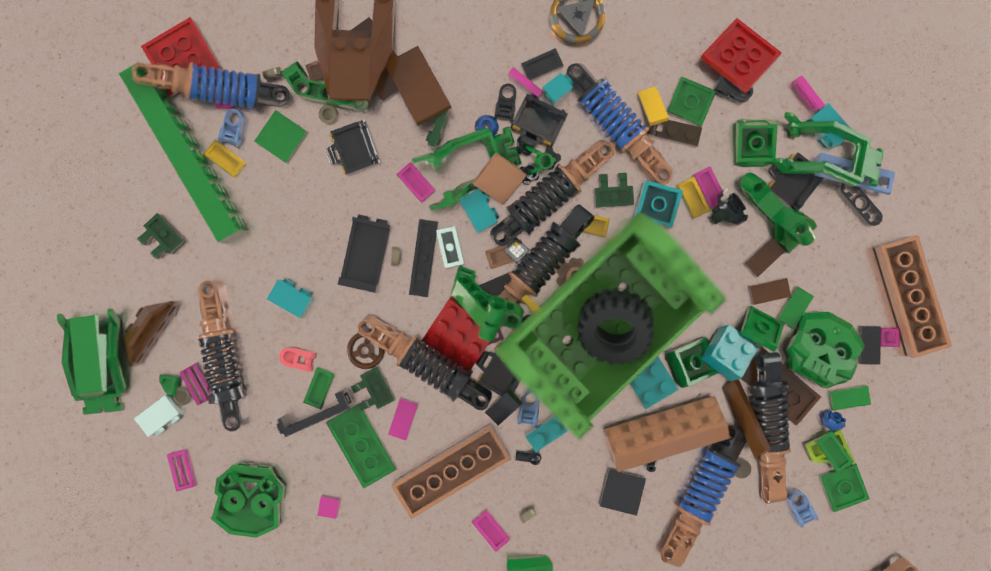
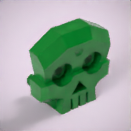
M807 312L802 315L798 332L791 338L786 351L789 358L785 360V366L787 368L790 367V370L796 371L821 387L823 386V388L828 389L852 379L857 368L856 360L863 351L865 344L851 323L833 313Z
M238 462L216 478L214 494L218 497L211 520L228 534L257 538L280 526V502L284 500L285 485L277 478L272 466ZM248 482L257 484L251 489ZM232 497H235L237 499L236 504L232 503ZM260 501H264L266 506L261 507Z

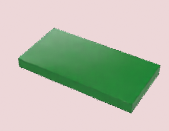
M360 403L326 422L363 489L397 470L367 415L362 410Z

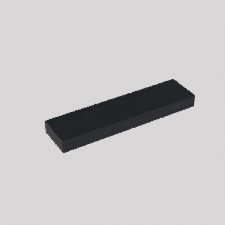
M419 219L409 295L428 297L438 221Z

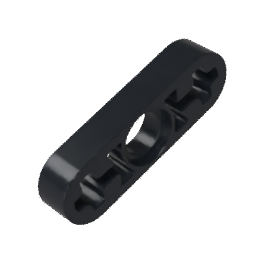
M840 183L838 186L839 194L861 220L868 226L879 225L882 222L883 215L862 189L856 186L851 187L850 191L853 194L858 192V195L850 199L853 195L850 192H844L846 188L844 185L847 184ZM857 198H863L865 201V206L862 209L858 208L855 204ZM869 206L871 209H869L868 212L870 214H876V222L869 221L870 215L867 212L864 214L862 213L863 211L867 210Z

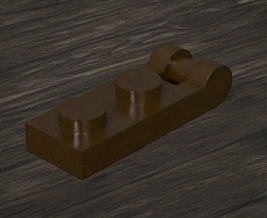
M672 120L659 123V125H663L661 132L656 130L658 124L649 126L648 136L698 147L702 127Z

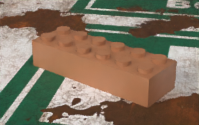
M919 235L909 236L874 247L907 356L917 358L952 347Z
M715 396L604 429L618 472L729 439L728 424Z
M489 424L394 481L391 487L410 519L511 460V456L492 424Z

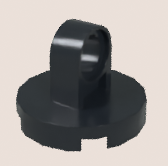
M724 189L717 195L720 209L710 216L715 225L726 217L735 225H741L748 219V214H744V210H746L744 203L735 192L730 194V189Z

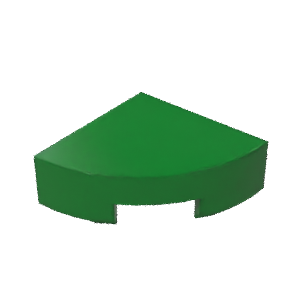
M160 374L159 382L165 393L175 397L180 378Z

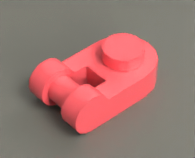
M287 347L280 352L279 360L287 367L311 372L313 367L311 366L312 359H315L316 353ZM300 356L305 357L303 364L298 363Z

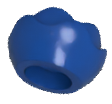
M491 115L480 116L475 122V130L485 128V125H488V129L495 136L499 129L497 120Z
M832 410L824 412L822 419L828 429L838 431L846 426V419L842 417L841 413H834Z

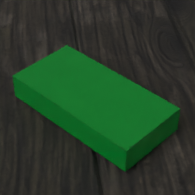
M796 286L776 319L794 329L814 296Z
M317 367L303 403L321 410L335 373Z
M867 385L829 391L833 411L871 405L869 387Z
M831 430L815 440V443L836 473L841 472L854 463Z

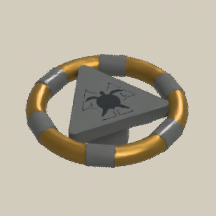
M564 0L553 1L550 8L551 26L562 39L572 43H583L596 37L602 30L606 18L602 0H587L563 6L559 5ZM595 3L599 16L598 22L588 34L584 35L593 4ZM557 10L580 36L566 33L560 27Z

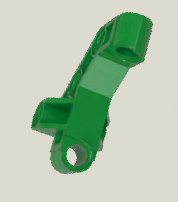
M298 61L281 71L293 91L302 99L353 109L357 112L365 111L368 107V101L329 100V98H326L327 89L325 83L309 80L305 70ZM307 85V90L301 93V87Z
M749 172L741 178L740 185L749 201L775 227V240L785 252L790 254L798 245L808 246L814 242L815 234L813 231L817 228V225L813 219L801 211L785 206L770 190L767 183L756 174Z
M459 266L451 294L479 325V337L485 341H493L496 338L500 325L513 329L518 328L524 315L523 308L517 303L485 293L475 282L476 271Z

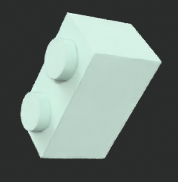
M456 227L436 230L445 269L464 265Z
M168 394L134 419L147 437L152 435L156 437L165 431L164 426L168 423L172 425L180 419L179 415L183 411L173 402L172 396Z

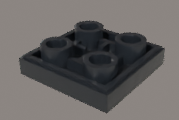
M608 468L599 506L637 516L646 478Z

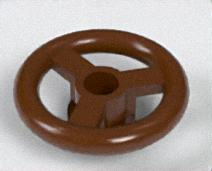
M357 333L352 336L347 345V356L350 362L360 369L376 367L382 361L385 350L379 348L377 356L373 353L370 340L365 338L364 343L358 346L357 351L352 352L354 343L359 338L364 337ZM363 347L368 348L369 352L367 354L362 352ZM359 356L363 359L370 357L373 362L367 364L360 363L355 357Z

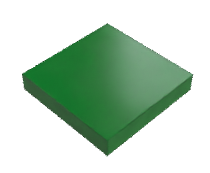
M681 76L666 112L702 127L716 90Z
M275 110L254 142L287 163L308 132Z
M750 306L740 334L775 352L780 342L784 323Z
M857 463L851 464L839 473L833 470L819 476L832 512L840 511L870 499Z

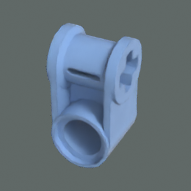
M230 109L226 112L218 136L219 143L225 142L234 145L236 148L239 147L246 121L245 115L241 111ZM237 113L239 121L233 124L231 117Z
M527 389L522 395L523 403L519 409L517 424L526 423L536 427L540 400L536 397L535 402H527L526 396L533 394Z
M798 489L788 491L787 501L800 528L812 520H818L814 508L803 492ZM800 495V501L798 503H794L793 500L795 496Z

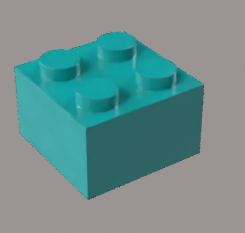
M645 180L634 216L637 213H642L661 227L673 228L683 190Z
M728 324L718 328L701 360L730 381L742 378L759 346Z
M659 356L629 384L645 410L679 390Z

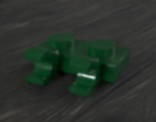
M448 111L433 118L432 123L435 124L433 131L429 130L426 137L428 147L436 149L437 145L440 146L442 140L440 137L441 133L449 121L447 120Z
M618 173L619 187H608V174H599L600 188H594L595 207L634 205L633 186H627V173Z
M156 213L143 225L146 231L137 238L142 245H146L153 237L159 242V245L150 252L155 259H159L165 251L172 254L185 242L159 213Z
M378 367L361 374L362 381L351 386L353 393L367 388L371 398L360 403L362 410L373 405L378 410L395 401Z

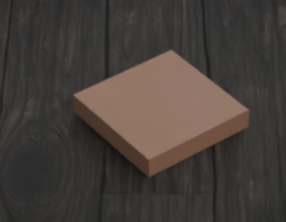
M495 153L472 183L504 204L527 175L520 168L498 153Z

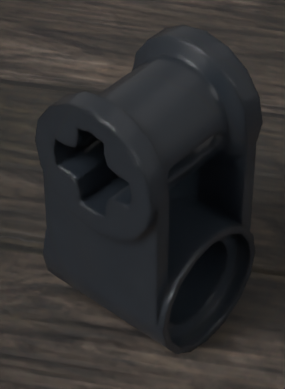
M723 75L720 76L714 88L717 93L740 103L748 101L754 92L752 87L744 97L741 96L742 90Z
M506 83L501 86L494 119L503 118L513 122L517 94L514 85ZM510 88L514 94L512 97L506 98L502 94L503 90Z

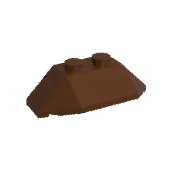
M178 301L148 305L138 310L136 313L137 319L134 323L128 325L125 330L126 335L123 338L128 364L131 367L139 364L179 305Z

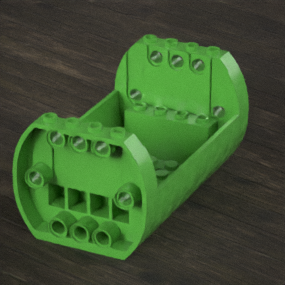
M637 213L510 334L495 351L523 384L577 439L581 440L594 427L591 420L704 312L712 315L726 301V297L676 239L655 221L642 213ZM626 282V289L630 290L632 294L634 292L639 294L640 299H645L648 302V306L652 309L654 317L653 341L649 350L645 351L642 357H636V360L629 363V361H626L622 365H619V363L611 365L606 361L602 363L597 360V357H591L588 354V350L585 351L581 346L577 331L580 311L584 306V302L589 298L591 299V295L596 292L600 294L601 290L604 289L610 291L613 288H618L619 290V285ZM619 318L607 319L599 324L601 329L610 334H624L633 329L629 322ZM571 336V342L566 345L563 344L564 337Z

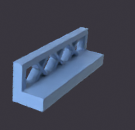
M822 152L814 160V162H828L848 172H851L853 164L852 160ZM879 168L878 183L887 185V188L880 187L879 184L877 187L870 186V181L860 183L856 187L890 195L895 172ZM815 174V176L838 181L825 174Z

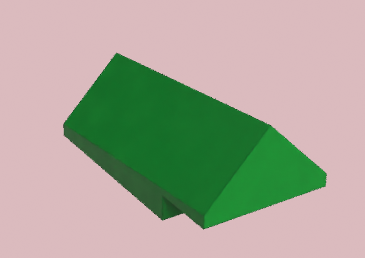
M99 315L70 318L76 395L88 400H95L106 392V334H99Z

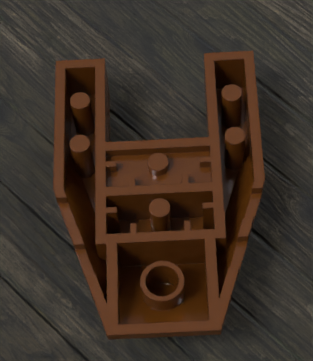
M316 0L314 49L329 100L370 101L378 84L380 74L385 69L387 59L392 54L395 0H374L372 31L336 30L338 0Z

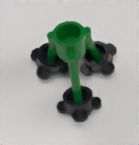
M521 136L517 138L519 154L523 153L527 156L531 153L536 154L535 164L530 162L527 166L520 167L527 175L523 179L524 184H529L532 180H538L539 172H542L543 169H553L554 165L561 160V155L555 153L553 148L546 147L545 152L542 153L521 142Z

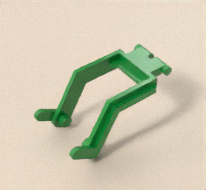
M785 112L784 118L789 122L787 130L792 137H800V133H833L854 143L856 149L851 172L828 162H794L791 158H785L784 160L775 158L774 164L782 173L825 174L852 187L863 183V180L866 179L870 181V186L877 187L880 169L876 168V166H882L885 150L882 148H877V150L871 148L872 139L836 121L801 122L795 114Z
M485 127L449 140L432 153L411 159L412 163L426 160L427 164H432L433 168H437L443 165L441 160L456 148L480 140L485 143L490 159L495 153H498L509 162H514L515 165L521 164L522 161L517 147L510 149L508 145L515 143L510 127L503 128V133L495 136L492 135L490 129ZM474 179L461 183L454 190L443 192L444 198L440 200L441 202L429 205L430 210L454 205L470 190L478 188L472 183Z
M113 308L107 309L109 319L104 320L105 329H108L106 359L113 382L112 384H107L106 392L95 400H88L76 395L70 322L62 313L57 314V322L64 330L62 367L71 396L74 397L75 401H84L83 415L101 413V408L104 409L105 413L123 410L122 403L118 404L116 397H120L125 391L126 385L118 360L120 319Z

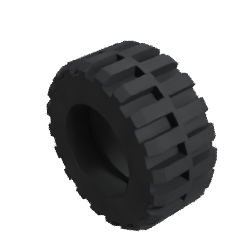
M613 288L610 291L604 289L601 290L600 294L596 292L591 295V299L589 298L584 302L579 316L578 338L582 348L585 351L588 350V354L591 357H597V360L602 363L606 361L611 365L614 363L622 365L626 361H629V363L635 361L636 357H642L645 351L649 350L654 336V317L648 302L645 299H640L639 294L635 292L632 294L627 289H624V291L618 290V288ZM619 318L629 322L633 329L624 334H610L601 329L599 324L607 319Z

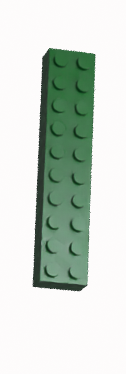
M134 65L118 73L216 241L226 244L245 233L243 229L245 227L244 222L240 217H236L233 212L235 211L234 205L230 200H226L224 188L221 184L216 183L214 171L211 167L208 168L206 166V158L201 151L196 149L195 145L197 143L194 137L186 132L185 128H187V125L182 118L176 115V106L166 98V95H168L166 89L134 82L132 79ZM144 70L136 71V75L140 78L147 76Z

